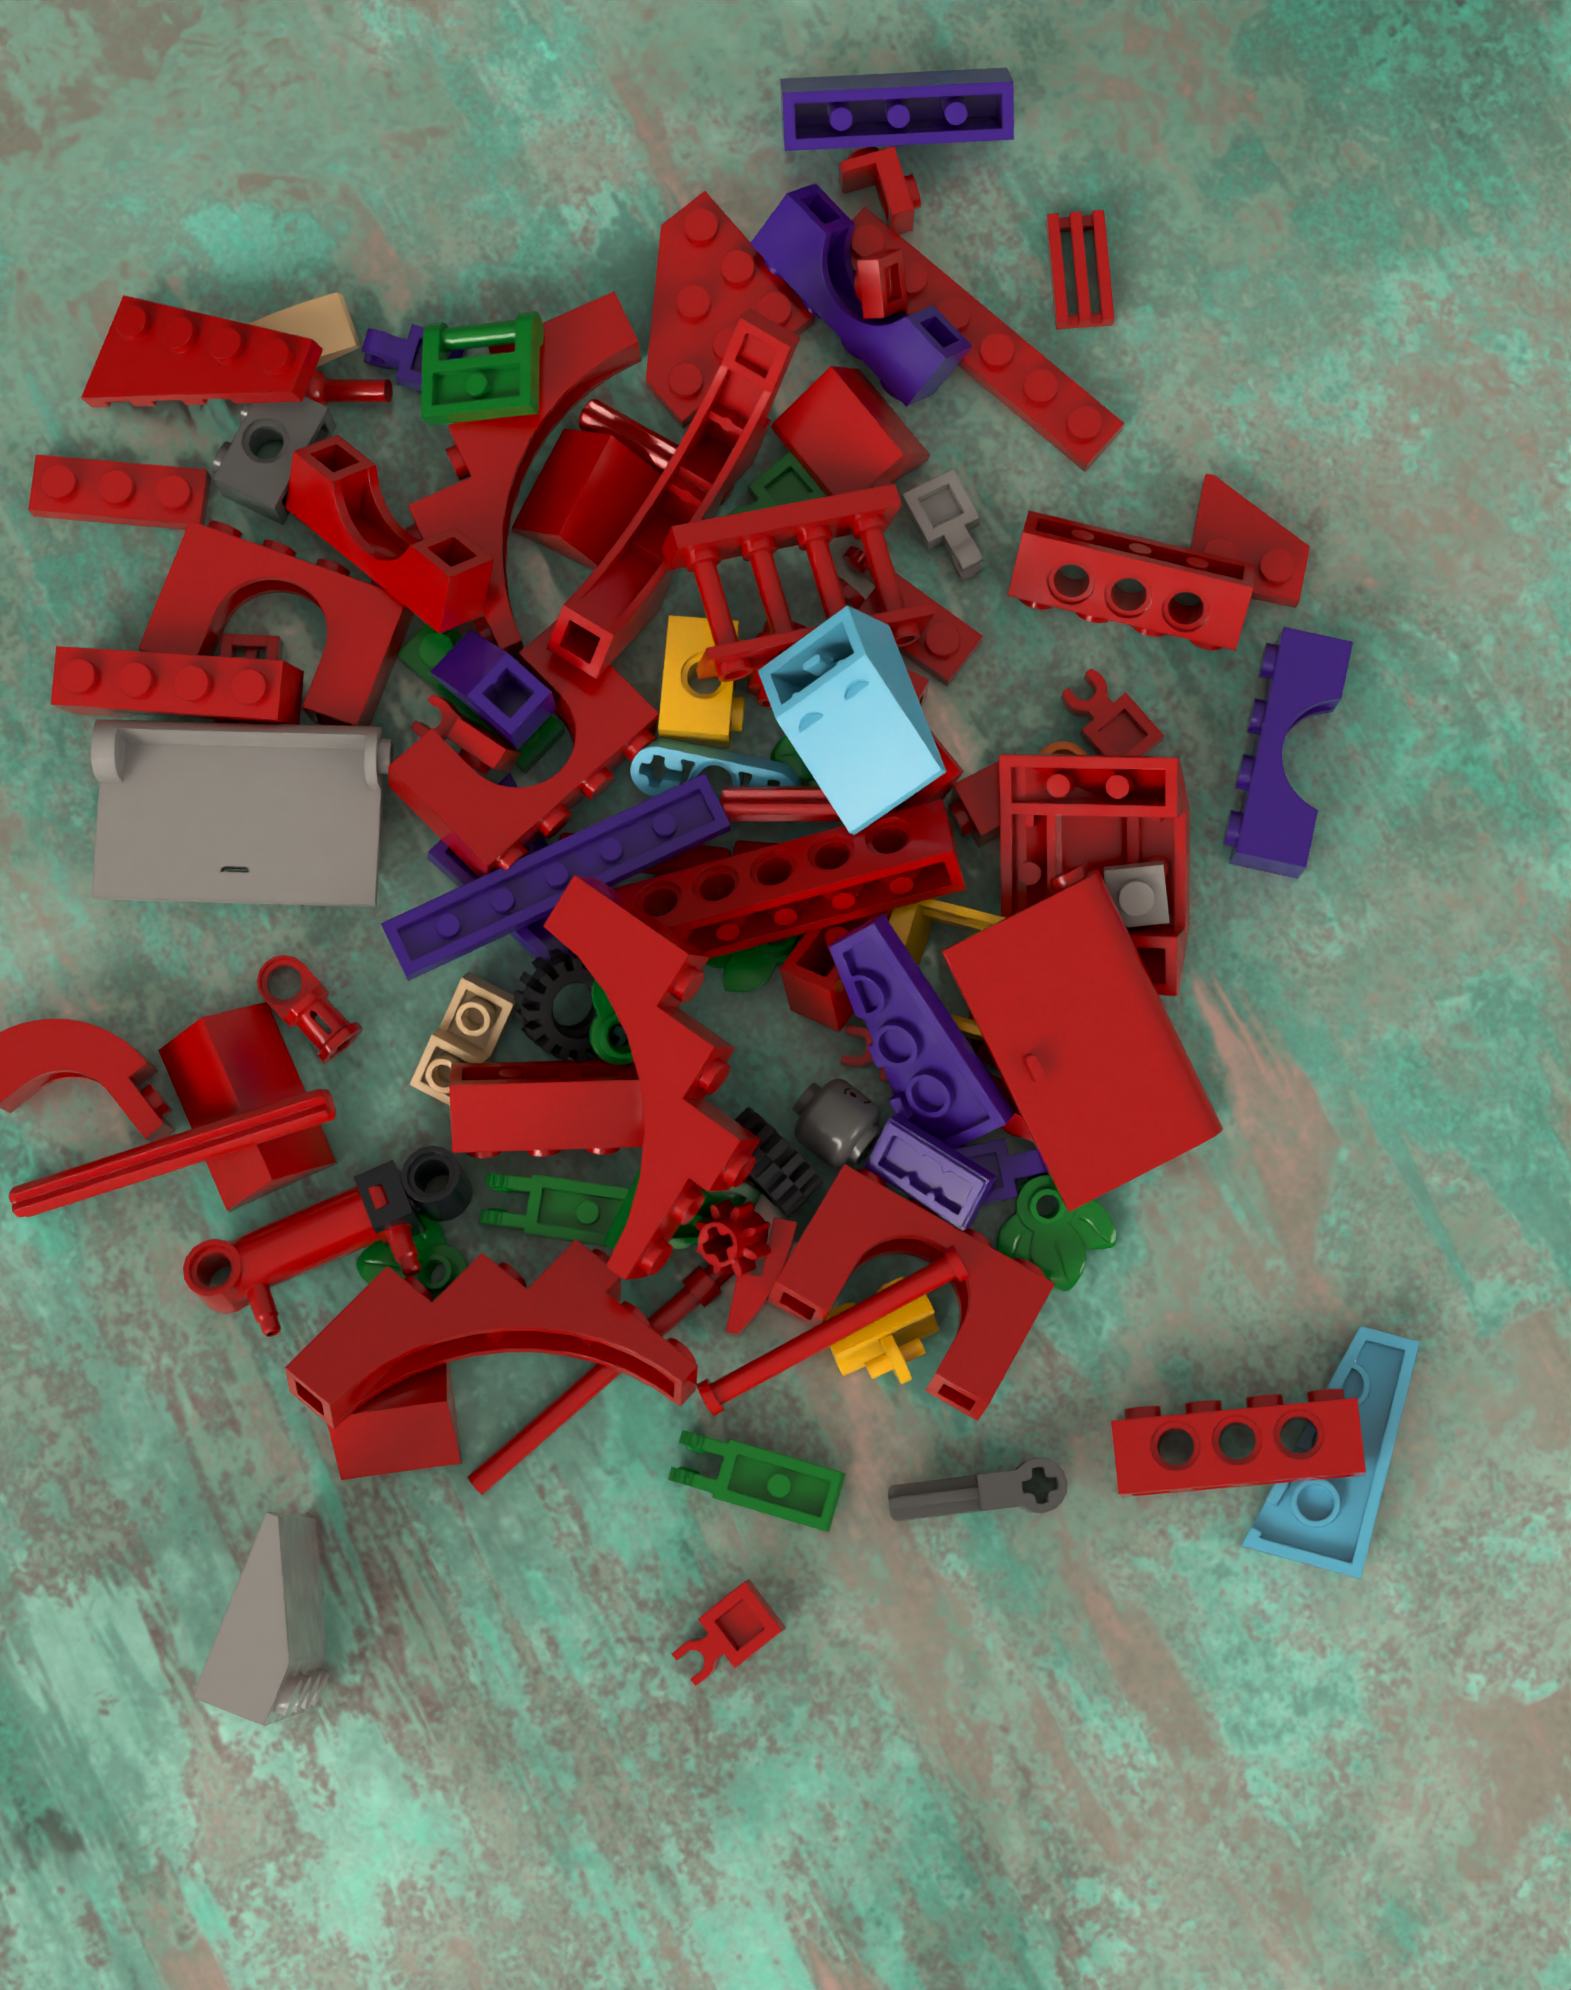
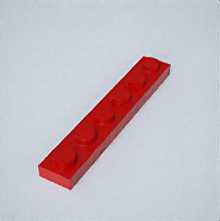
M864 206L852 219L855 225L850 244V257L854 274L858 270L857 260L880 250L902 249L908 307L896 313L912 314L934 305L972 345V348L959 362L958 366L1086 472L1123 431L1124 422Z

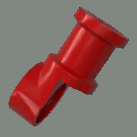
M287 955L273 957L265 962L259 970L257 985L262 998L289 1028L298 1027L319 1050L317 1058L323 1064H327L339 1056L363 1031L362 1026L358 1022L350 1023L328 1000L329 991L307 966L295 957ZM283 967L295 968L301 975V989L297 995L290 999H278L270 991V978L276 970ZM317 1015L331 1029L330 1034L315 1020Z

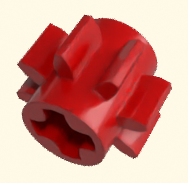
M726 1199L712 1205V1215L697 1221L695 1224L700 1231L698 1236L699 1247L696 1249L697 1254H701L708 1263L713 1265V1273L715 1274L732 1267L734 1273L739 1277L756 1269L755 1260L771 1253V1248L766 1244L768 1228L771 1226L770 1222L765 1221L759 1213L754 1211V1204L751 1201L734 1208L733 1203Z

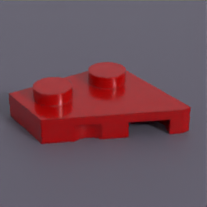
M1205 474L1190 549L1256 564L1254 588L1250 599L1296 608L1300 601L1310 546L1218 477Z

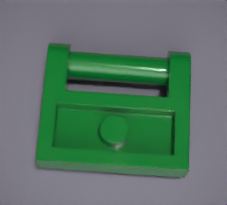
M537 311L517 314L516 320L448 327L444 322L425 325L422 345L421 418L429 426L539 414L540 346H542L544 341V327ZM515 344V352L447 360L451 352L456 350Z

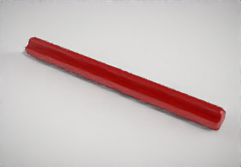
M315 1089L14 1186L9 1192L12 1211L20 1218L31 1217L332 1121L336 1117L334 1099L329 1090Z

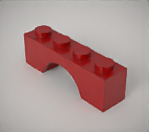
M335 435L293 451L285 506L288 511L439 634L483 615L494 562L492 556L455 527L421 541L408 534L395 520L385 503L378 481L376 464L341 436Z
M56 646L51 705L79 715L132 718L135 715H173L229 723L299 724L304 671L283 660Z

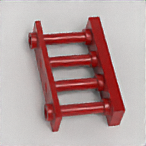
M896 484L671 526L661 549L667 570L686 567L688 572H694L715 644L713 647L706 648L696 668L699 680L718 676L719 681L730 682L750 675L753 669L765 666L818 627L794 629L773 558V554L776 553L777 549L798 545L800 550L806 551L826 620L847 606L828 545L833 538L853 535L856 540H861L883 612L869 616L890 626L898 647L918 640L935 613L932 603L905 607L883 534L902 506ZM742 556L744 561H750L771 635L738 641L717 565L721 560Z

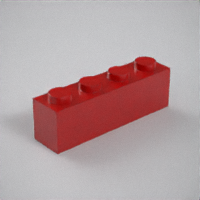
M602 1059L584 1062H576L574 1060H567L566 1062L561 1060L451 1064L449 1096L452 1153L466 1152L468 1156L473 1158H491L499 1155L502 1151H526L532 1156L546 1157L558 1154L562 1149H586L587 1152L592 1154L608 1155L618 1152L621 1148L643 1147L644 1121L641 1089L634 1062L627 1065H614Z

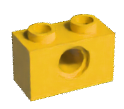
M673 615L668 617L658 732L659 737L706 747L730 749L732 731H743L745 697L735 696L736 680L721 682L720 686L709 694L697 693L689 686L692 678L697 675L696 668L706 648L715 646L707 618ZM732 620L738 641H743L740 639L739 621Z

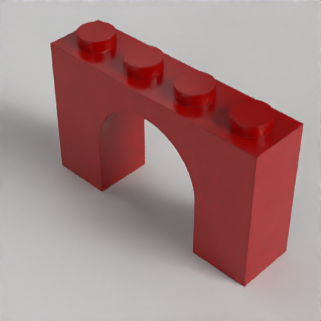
M211 520L207 527L189 521L139 644V651L214 656L221 639V633L224 632L228 621L241 606L256 597L271 593L297 595L317 606L325 615L327 623L326 646L302 708L311 721L321 725L370 726L414 613L373 579H371L369 584L349 577L350 571L336 562L319 558L315 565L295 558L296 552L279 542L265 539L261 546L241 539L243 534L228 524Z
M557 620L518 653V662L552 691L557 707L555 713L563 721L570 734L573 751L566 764L558 773L548 780L533 786L507 787L498 785L483 778L474 771L432 728L388 766L389 787L479 878L501 867L507 871L517 860L529 855L530 852L527 848L542 834L547 839L556 835L571 819L572 813L569 811L585 796L590 801L600 796L613 782L615 775L612 772L627 759L632 763L634 757L644 747L657 739L654 735L659 713L611 665L596 679L546 649Z
M844 1164L775 1280L767 1301L815 1327L826 1320L851 1276L868 1261L884 1255L903 1254L920 1258L931 1264L945 1256L942 1250L954 1245L971 1277L962 1282H959L957 1278L949 1281L959 1304V1325L949 1349L925 1391L978 1421L991 1402L1055 1283L1046 1279L1043 1271L1032 1262L1022 1258L1011 1259L993 1249L991 1242L981 1233L969 1228L964 1231L939 1218L938 1214L913 1198L907 1200L889 1190L886 1182L875 1173L866 1169L854 1170Z

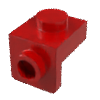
M894 146L879 150L877 147L862 148L850 154L847 160L839 163V184L843 194L875 186L887 225L899 235L913 231L914 209L921 208L920 194L913 174L903 175Z

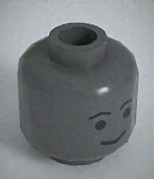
M833 1079L822 1088L815 1082L812 1083L802 1093L792 1111L799 1115L794 1131L797 1141L832 1167H841L848 1162L853 1166H857L875 1146L884 1129L878 1124L881 1114L878 1105L843 1079Z

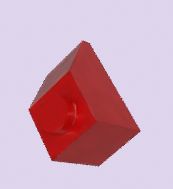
M892 910L806 932L779 968L790 1010L840 1032L854 1014V1010L829 946L838 937L881 914H884L889 921Z

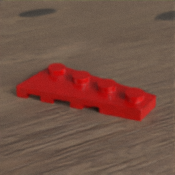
M123 295L81 399L92 408L110 407L111 402H130L135 407L156 406L157 401L181 400L186 405H207L208 399H231L235 404L302 402L323 348L311 338Z

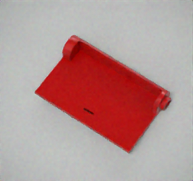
M1083 864L1074 866L1052 877L1050 882L1054 889L1046 893L1044 899L941 950L1055 1187L1069 1212L1203 1144L1223 1130L1219 1118L1099 870L1086 873Z

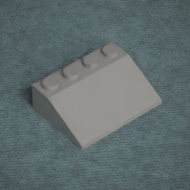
M265 1512L192 1696L194 1699L263 1726L303 1713L309 1705L316 1706L324 1692L330 1674L329 1671L322 1669L327 1651L316 1518L302 1513Z

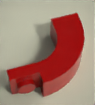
M70 1019L34 1020L18 1024L0 1032L1 1109L9 1113L13 1112L41 1089L54 1082L73 1078L87 1079L98 1082L105 1087L138 1131L149 1142L169 1137L175 1132L174 1128L165 1118L173 1111L167 1101L151 1083L143 1089L140 1086L159 1070L141 1052L115 1034L99 1026Z

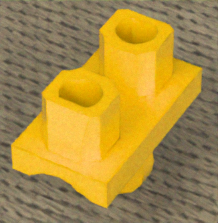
M899 1277L889 1283L882 1285L881 1288L876 1292H880L881 1290L893 1285L894 1283L904 1279L905 1277ZM925 1294L831 1345V1352L842 1376L844 1377L866 1366L872 1379L893 1370L901 1385L911 1381L912 1377L906 1363L925 1355L926 1351L921 1340L940 1331L934 1316V1309L927 1295ZM846 1302L832 1309L827 1320L856 1305L855 1302Z

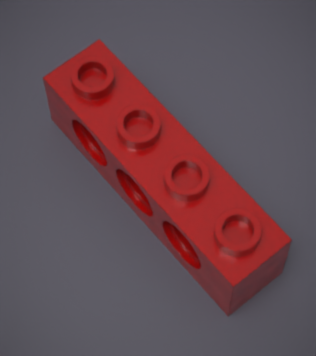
M1028 510L1007 596L1018 598L1021 603L1034 609L1046 610L1056 607L1076 612L1077 616L1081 619L1093 623H1106L1110 620L1131 625L1137 632L1151 637H1161L1168 634L1189 639L1193 645L1201 649L1216 651L1226 648L1236 651L1254 588L1256 564ZM1070 564L1077 565L1086 571L1087 576L1081 579H1071L1065 576L1060 571V568ZM1125 578L1135 579L1144 586V589L1134 593L1126 592L1117 585V582ZM1190 592L1197 595L1201 602L1194 606H1184L1179 604L1173 597L1178 593Z
M1323 1389L1307 1392L1308 1402L1283 1405L1281 1394L1247 1397V1408L1222 1410L1221 1400L1185 1403L1186 1414L1161 1416L1160 1406L1124 1409V1420L1111 1421L1118 1494L1125 1498L1366 1476L1358 1398L1345 1399L1344 1389ZM1304 1420L1312 1424L1316 1429L1318 1437L1316 1444L1311 1450L1305 1453H1294L1283 1445L1281 1441L1282 1431L1292 1421ZM1233 1426L1247 1427L1254 1433L1256 1438L1253 1451L1242 1459L1230 1458L1221 1450L1222 1435ZM1175 1431L1187 1433L1194 1441L1192 1456L1186 1462L1178 1465L1167 1463L1160 1454L1162 1440L1166 1435Z

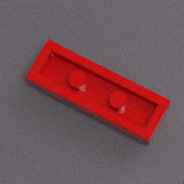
M35 455L28 510L33 517L186 530L189 521L205 526L211 476L207 469Z

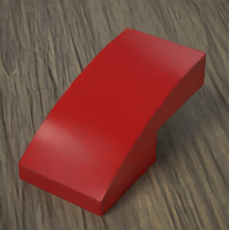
M774 1217L768 1242L771 1253L765 1257L762 1277L751 1274L737 1276L726 1327L727 1335L740 1337L768 1303L767 1299L773 1284L791 1254L798 1228L797 1222Z

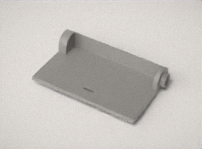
M97 719L91 736L92 770L95 778L99 781L92 898L94 900L377 907L384 774H388V766L395 761L394 740L384 738L381 726ZM225 869H248V870H249V871H233V870H230V871H227V872H223Z

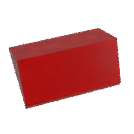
M266 1002L201 1017L158 1050L192 1129L307 1092L272 1010ZM321 1124L206 1160L228 1212L338 1163Z

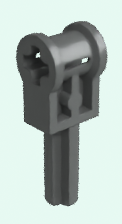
M1034 1458L1022 1462L1015 1470L892 1485L888 1489L889 1510L892 1519L897 1522L1020 1507L1029 1513H1045L1054 1510L1063 1502L1067 1494V1479L1064 1471L1057 1463L1047 1458ZM1033 1468H1040L1042 1477L1052 1478L1054 1482V1490L1045 1492L1044 1503L1041 1504L1036 1503L1034 1494L1024 1493L1022 1489V1482L1032 1479Z

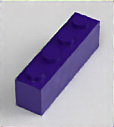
M1007 67L780 79L782 136L785 151L1014 140V85Z

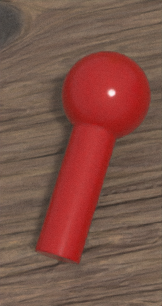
M315 369L305 397L324 406H327L329 402L389 403L392 400L393 387L389 379H328L325 374Z

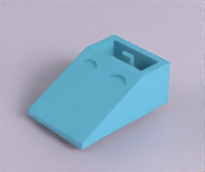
M847 605L758 670L775 719L849 833L856 835L947 772L888 624Z

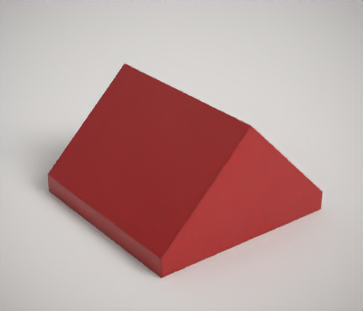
M830 366L771 426V429L826 496L890 485L928 461L931 456L862 371L857 368Z
M563 429L511 529L513 532L595 570L629 525L661 476V473L611 434Z
M450 1362L414 1374L383 1390L357 1408L335 1429L327 1424L341 1480L462 1464Z

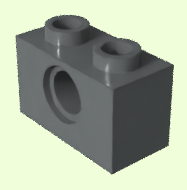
M305 396L302 402L244 403L239 416L241 426L232 443L227 441L220 447L212 466L213 480L222 496L284 525L290 514V511L285 506L293 451L330 438L336 428L329 408ZM273 440L284 443L282 450L275 457L270 459L257 457V452L264 443Z

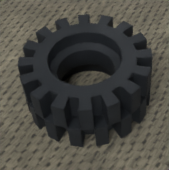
M558 948L548 951L550 960L545 961L540 956L531 962L537 969L531 976L524 971L519 979L526 987L524 991L515 990L514 1000L521 1005V1009L514 1010L516 1020L524 1025L521 1030L530 1040L557 1059L567 1062L568 1057L576 1062L587 1061L586 1053L588 1052L597 1058L598 1056L590 1043L591 1024L597 1016L593 1001L587 1016L581 1022L571 1026L558 1024L552 1009L553 1001L562 988L570 984L580 983L586 985L591 993L595 978L578 956L569 948L568 953H564ZM620 1023L614 1025L609 1033V1038L613 1045L620 1039L613 1033L616 1026L622 1027Z
M747 1107L735 1121L761 1139L752 1153L756 1157V1162L747 1179L774 1206L790 1218L824 1184L823 1180L805 1162V1159L799 1152L795 1151L791 1144L778 1134L774 1127L767 1123L752 1108Z

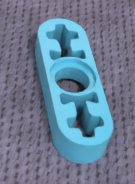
M657 737L655 741L644 747L634 757L630 768L631 777L636 787L650 796H657L680 785L684 773L678 771H683L687 760L694 762L688 781L700 776V772L705 767L716 765L723 767L729 772L732 778V786H742L744 772L752 774L748 786H767L769 780L780 782L779 786H801L796 772L784 763L663 737ZM655 755L665 757V767L673 769L668 770L663 779L654 777L653 767L645 765L651 763ZM715 793L720 802L721 793Z

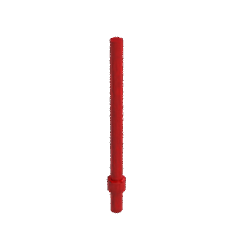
M709 1264L704 1269L699 1265L682 1280L685 1286L647 1318L650 1324L649 1327L663 1337L700 1304L704 1308L707 1307L723 1293L719 1287L735 1274L732 1267L715 1274L713 1273V1265ZM596 1363L468 1475L467 1479L481 1495L485 1494L622 1372Z

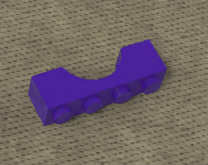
M816 183L787 193L750 243L763 256L766 267L776 276L785 279L802 297V302L806 309L814 316L823 319L841 338V343L846 351L855 358L862 360L880 379L883 389L891 397L900 400L907 407L933 395L972 348V345L934 305L912 314L894 313L885 318L863 319L862 302L858 300L855 293V274L850 257V244L855 223Z
M1283 627L1276 644L1266 642L1258 677L1268 679L1264 700L1254 698L1247 724V733L1256 734L1252 756L1242 754L1235 781V788L1244 790L1240 812L1230 810L1223 837V845L1232 846L1229 864L1296 879L1305 870L1318 810L1306 803L1291 787L1283 767V743L1286 734L1299 722L1315 715L1334 711L1342 698L1353 645L1352 641Z

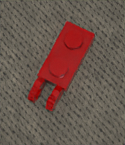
M851 545L842 556L843 560L846 561L854 572L874 584L865 552ZM896 573L905 607L932 603L935 613L918 640L898 647V649L909 660L942 684L948 686L980 645L983 636ZM838 577L846 605L867 615L883 613L875 588L865 600L855 588L844 579Z

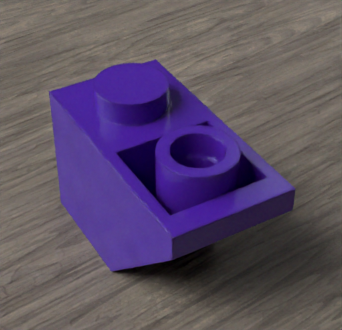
M469 630L430 671L437 681L516 751L527 742L557 709L552 691L508 652L472 630Z

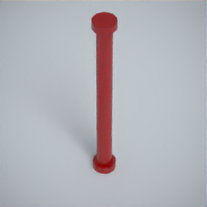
M952 1245L942 1250L945 1256L716 1381L711 1383L707 1378L697 1383L698 1391L706 1407L715 1416L725 1410L724 1403L949 1281L957 1278L959 1282L970 1278L971 1276L955 1246Z

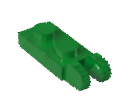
M490 1172L486 1174L485 1186L493 1191L529 1194L527 1213L522 1215L509 1213L507 1210L497 1208L481 1209L478 1223L506 1229L524 1230L523 1233L528 1236L573 1242L576 1239L582 1244L607 1247L603 1244V1241L630 1188L533 1174L532 1178Z
M682 1430L679 1443L685 1445L686 1449L702 1454L709 1452L723 1456L724 1459L717 1480L702 1476L698 1471L682 1466L679 1468L671 1467L668 1480L713 1493L712 1498L829 1532L846 1473L729 1439V1442L726 1443Z

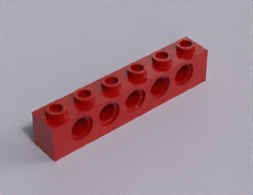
M940 799L885 814L856 835L849 833L844 825L614 888L613 890L703 951L710 958L959 892L966 890L955 836L943 800Z

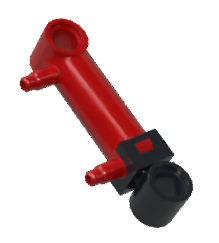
M438 1146L420 1148L408 1157L403 1165L402 1173L394 1161L391 1160L354 1176L357 1184L355 1187L231 1240L210 1239L202 1241L193 1247L186 1256L183 1266L184 1280L195 1295L207 1307L217 1313L230 1314L238 1312L250 1303L255 1320L260 1324L263 1335L267 1337L275 1336L280 1332L281 1325L278 1320L279 1312L270 1290L271 1287L381 1240L387 1247L390 1246L395 1261L400 1265L403 1275L414 1276L418 1274L421 1270V1265L412 1237L426 1231L419 1211L434 1221L444 1222L455 1219L464 1213L471 1202L473 1194L471 1181L453 1153L447 1149ZM439 1175H449L448 1183L443 1189L434 1193L425 1192L426 1186L431 1179ZM224 1267L232 1268L230 1276L224 1283L214 1287L210 1286L211 1278L215 1272Z

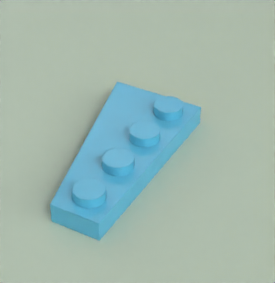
M1362 1326L1359 1327L1326 1389H1344L1345 1399L1358 1398L1366 1476L1274 1484L1254 1524L1241 1544L1242 1547L1361 1579L1420 1341ZM1309 1422L1295 1445L1294 1453H1305L1316 1444L1318 1434L1314 1426Z

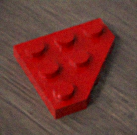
M706 191L702 192L661 225L646 370L647 388L683 429L695 417L722 363L738 320L749 308L797 336L801 335L815 323V316L806 309L802 300L782 278L773 274L766 267L763 256L750 244L751 242Z

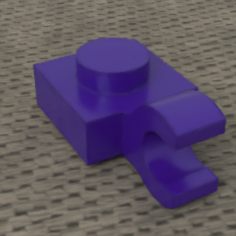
M412 324L407 340L380 330L368 328L362 346V352L366 353L364 362L384 369L398 368L396 374L397 385L421 391L424 327ZM468 349L452 351L447 360L465 358Z
M1005 1138L955 1148L956 1151L997 1176L982 1206L1016 1199L1018 1194L1015 1180L1029 1179L1039 1174H1049L1037 1149L1009 1155Z

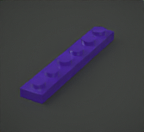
M704 773L517 860L507 871L501 867L381 923L407 980L410 981L549 916L574 875L597 878L611 887L731 831V824Z

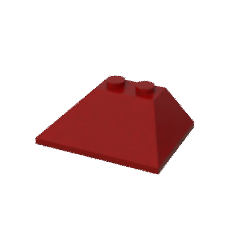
M1000 754L1001 917L1007 918L1044 899V895L1054 889L1050 879L1074 866L1083 864L1086 873L1099 870L1105 882V866L1163 861L1169 923L1126 928L1158 994L1177 996L1180 991L1190 925V806L1180 757Z

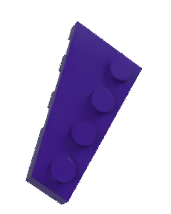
M881 914L838 937L829 946V950L855 1015L865 1020L873 1040L868 1048L876 1068H884L894 1093L889 1099L894 1113L904 1117L953 1149L1006 1125L1015 1112L885 915Z

